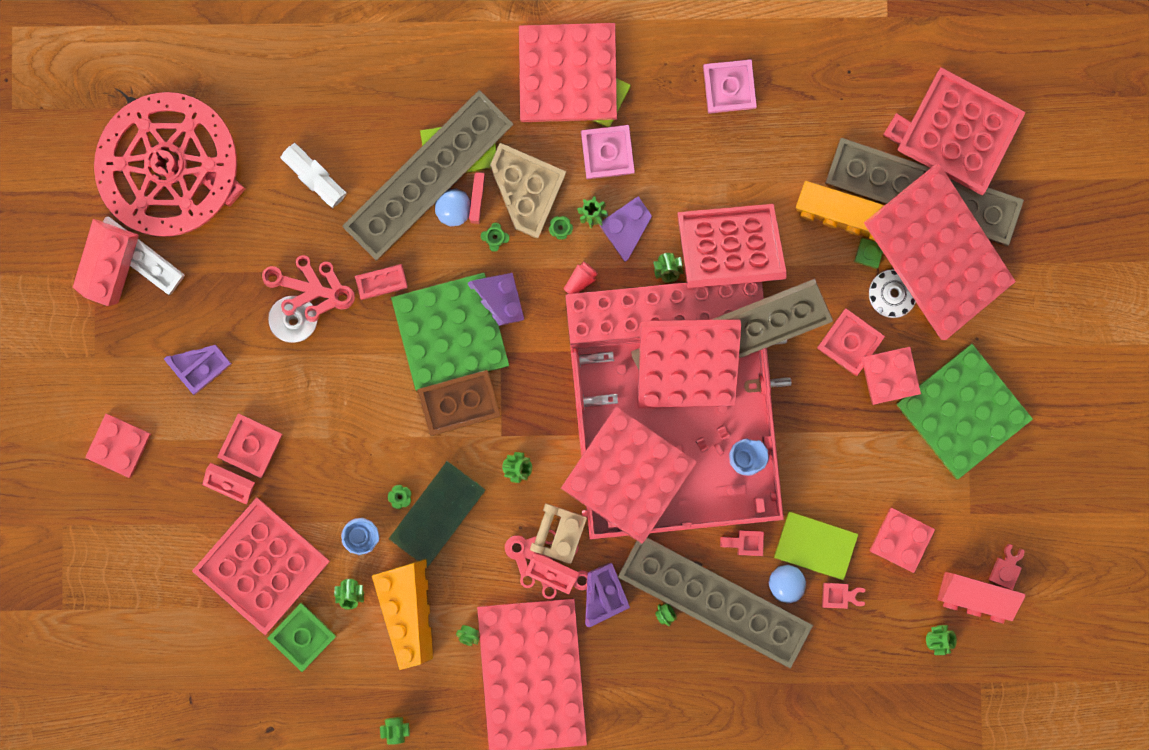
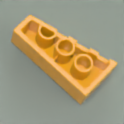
M805 181L796 210L800 213V217L806 220L814 221V219L823 221V224L828 227H839L845 229L848 233L858 236L862 235L875 241L864 222L885 205Z
M426 559L372 575L400 670L417 666L433 659L432 634L428 621L430 605H427L426 590H428V580L425 578Z

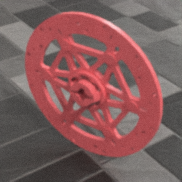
M170 92L155 93L138 98L117 112L101 134L94 161V173L98 191L111 213L126 226L138 232L162 237L191 232L212 219L227 201L234 186L237 172L236 147L233 137L221 117L212 108L196 98ZM173 111L183 113L186 117L182 123H152L149 115L156 112ZM136 124L139 131L123 157H115V151L120 139L130 126ZM199 124H202L210 133L217 149V157L207 156L195 133ZM158 129H177L167 142L157 132ZM148 132H151L157 139L158 145L151 147ZM183 132H186L182 145L178 148L174 143ZM143 138L147 153L131 156L139 141ZM190 139H193L200 152L199 157L185 154ZM164 149H169L173 153L178 154L180 160H178L176 156L165 151ZM164 159L168 161L166 163L167 170L163 168L165 166ZM144 160L143 169L129 166L130 162ZM187 161L200 162L202 166L187 169ZM224 163V166H218V164ZM151 169H153V171L157 174L167 178V180H162V178L158 177L157 175H153ZM116 171H123L136 196L132 205L127 203L116 185L114 178ZM131 172L146 175L141 190L138 189ZM208 172H216L217 175L212 189L206 198L196 206L192 200L193 196ZM200 173L194 185L188 191L184 176ZM178 181L183 191V197H180L172 187ZM150 182L157 183L155 189L146 197L145 194ZM166 187L174 197V200H155L154 198ZM150 205L180 206L182 210L181 215L170 218L152 217L146 215L145 212Z

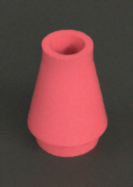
M583 261L581 265L578 264L563 289L568 294H577L593 283L598 273Z

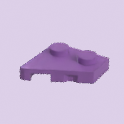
M638 196L604 219L602 226L599 225L624 262L628 261L652 215Z
M513 273L468 282L471 290L475 289L483 299L481 303L492 313V317L498 325L524 320Z
M217 345L164 358L166 363L193 395H196L232 365Z
M607 563L588 572L585 619L587 627H592L630 608L612 563Z

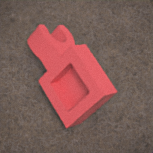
M738 530V538L720 537V547L738 548L737 555L763 556L764 532Z

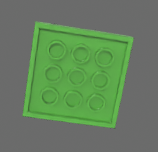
M485 273L391 297L416 391L420 388L485 370L489 372L509 366L498 323L492 317V313L481 303L483 299L476 290H471L468 285L470 281L486 278Z
M973 344L967 346L919 385L920 395L906 397L896 403L897 407L956 480L1033 420Z

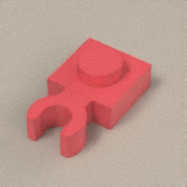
M1007 544L1004 549L1005 559L997 558L989 581L1013 590L1022 569L1016 565V562L1023 558L1024 550L1019 549L1018 554L1012 556L1011 549L1013 545Z
M823 583L822 607L848 609V602H852L856 606H864L865 602L857 601L855 596L858 592H865V589L856 587L848 591V584Z

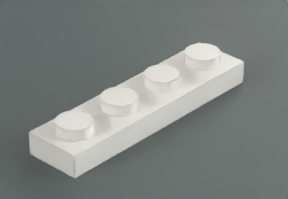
M105 217L103 220L107 224L126 230L110 217ZM138 239L130 266L165 293L171 295L185 275Z

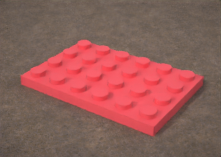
M935 164L864 222L941 340H947L1016 282L940 164Z
M574 598L477 607L489 750H539L587 745Z

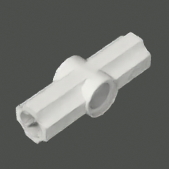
M295 143L283 152L280 158L299 175L298 178L311 191H315L329 206L334 208L347 195L329 177L330 174Z

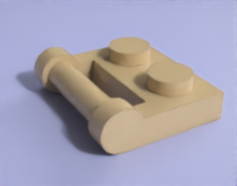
M545 503L543 509L545 513L535 543L531 544L530 550L571 564L587 517ZM557 515L561 517L550 549L544 547L553 517Z

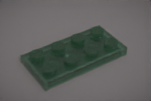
M446 461L389 537V540L417 561L426 559L428 568L486 489Z

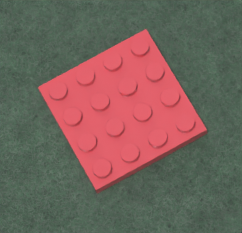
M615 23L519 26L521 122L617 120Z
M940 67L897 150L930 168L935 164H940L950 179L983 196L1026 112Z
M774 204L678 212V224L688 288L786 279V267Z
M740 319L641 321L638 408L734 406L736 402L741 336Z
M615 407L560 489L643 544L697 462Z
M256 497L192 572L259 631L267 635L330 563V560L262 500Z

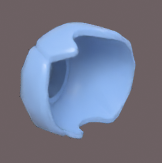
M457 188L449 189L436 201L435 214L440 222L450 227L460 226L470 216L471 200L464 191Z
M742 439L736 442L729 452L730 465L741 475L750 476L758 473L765 468L769 460L768 449L760 440Z
M355 518L345 525L341 538L343 546L350 553L362 555L374 549L379 542L378 528L372 521L365 518Z
M783 565L777 567L771 573L769 588L776 600L790 604L797 602L804 595L806 580L803 573L797 567Z

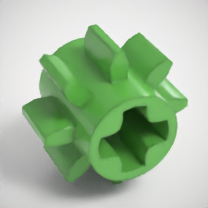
M595 196L592 200L587 201L583 199V208L577 209L578 213L583 215L580 217L581 223L587 221L590 228L596 224L602 226L603 217H608L607 211L603 210L606 207L605 202L598 203ZM592 210H596L593 215H589V213H592Z
M664 253L659 256L658 261L653 262L656 279L662 278L665 283L675 282L679 278V274H684L681 257L675 258L673 253Z
M515 452L514 455H507L503 462L504 477L510 478L511 482L520 483L521 479L528 480L532 473L531 459L524 457V453Z
M354 579L341 581L340 586H335L334 588L335 603H340V606L344 609L356 608L358 602H364L363 585H359Z
M948 625L931 627L932 631L928 632L926 636L927 647L930 650H934L935 655L951 654V649H954L957 643L954 631H948Z
M403 717L385 719V725L380 727L381 739L386 738L387 744L405 743V736L410 735L409 723H403Z

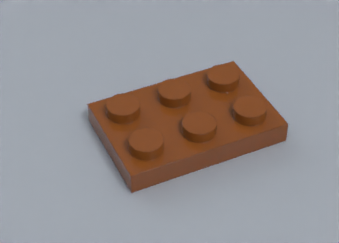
M488 370L417 389L430 436L501 417Z

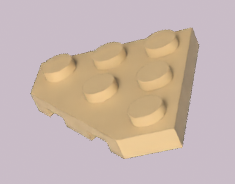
M499 143L490 167L516 230L538 239L566 171Z

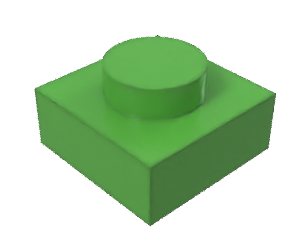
M861 238L854 262L877 269L883 251L877 242Z

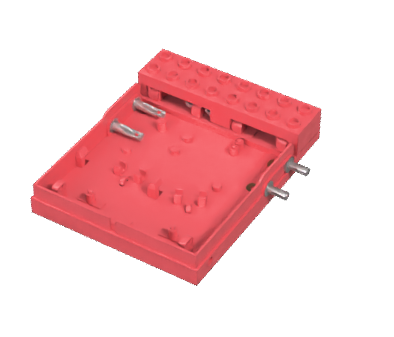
M762 281L688 288L687 283L566 295L581 457L613 409L617 407L697 462L650 533L784 520L771 388L791 386L792 382L790 377L770 379L767 348L739 358L736 402L734 406L638 408L639 370L631 354V351L640 348L641 321L712 320L764 299ZM787 340L782 341V342L777 343V344H785V343H787ZM763 437L764 445L768 449L769 455L765 468L750 476L737 473L729 461V452L732 446L746 438L763 442ZM587 506V510H582V516L587 517L586 520H588L589 539L628 535Z

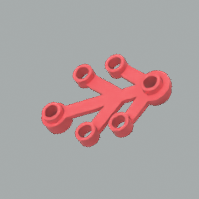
M305 255L297 257L296 267L299 271L303 272L308 282L283 276L281 271L274 266L267 267L262 273L263 282L267 287L275 288L280 285L305 292L293 299H286L282 302V312L288 316L293 315L296 312V308L318 297L327 298L326 301L319 305L308 306L305 309V318L309 322H315L319 319L320 314L334 307L347 309L352 306L355 300L353 290L348 286L340 284L330 262L321 263L319 273L322 277L327 278L332 289L322 287L310 266V259ZM305 260L307 265L302 267L299 265V262ZM329 267L331 270L328 273H324L322 269ZM270 276H276L277 280L275 282H270L268 278ZM340 295H345L347 299L345 301H339L338 297ZM287 304L293 305V309L289 311L285 310L284 307ZM315 311L317 314L314 317H310L308 312Z
M549 530V532L553 533L555 537L556 533L553 530ZM512 536L506 541L505 552L508 557L517 562L521 574V585L525 588H530L534 585L535 579L532 578L530 585H525L523 578L528 576L525 575L528 567L526 558L532 559L534 552L530 550L532 543H535L537 536L525 539L522 536ZM545 541V543H546V544H552L553 541H551V542ZM519 543L522 547L521 551L514 552L512 550L513 544ZM543 555V556H545V557H547V558H549V559H551V560H552V559H555V558H552V557ZM583 570L578 571L579 574L577 576V579L580 576H584L587 579L588 572ZM576 579L574 587L578 590H586L587 582L585 585H579ZM541 582L543 596L547 599L554 598L557 593L556 588H553L554 594L552 596H547L545 589L551 586Z

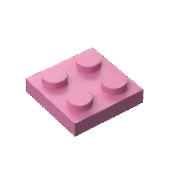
M752 60L703 65L708 114L756 109Z
M629 125L581 130L586 179L635 173Z

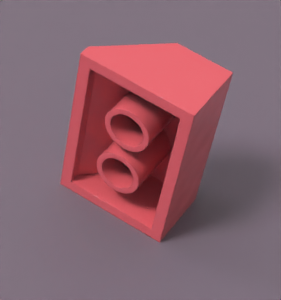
M93 219L73 288L85 298L103 305L111 306L118 304L139 235Z
M945 572L937 600L944 602L943 607L957 610L958 606L968 608L967 614L981 617L982 613L991 615L990 620L1004 624L1005 619L1013 621L1025 598V594Z

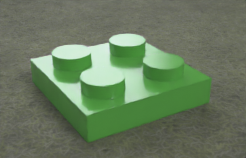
M300 603L267 639L303 672L337 636L303 603Z

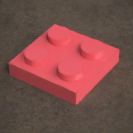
M845 308L817 349L857 376L863 368L862 357L872 355L885 336Z
M910 347L862 357L872 405L921 394Z
M238 413L217 458L263 478L283 434Z
M105 414L85 458L131 478L151 433L109 414Z
M890 508L869 551L914 573L935 529Z

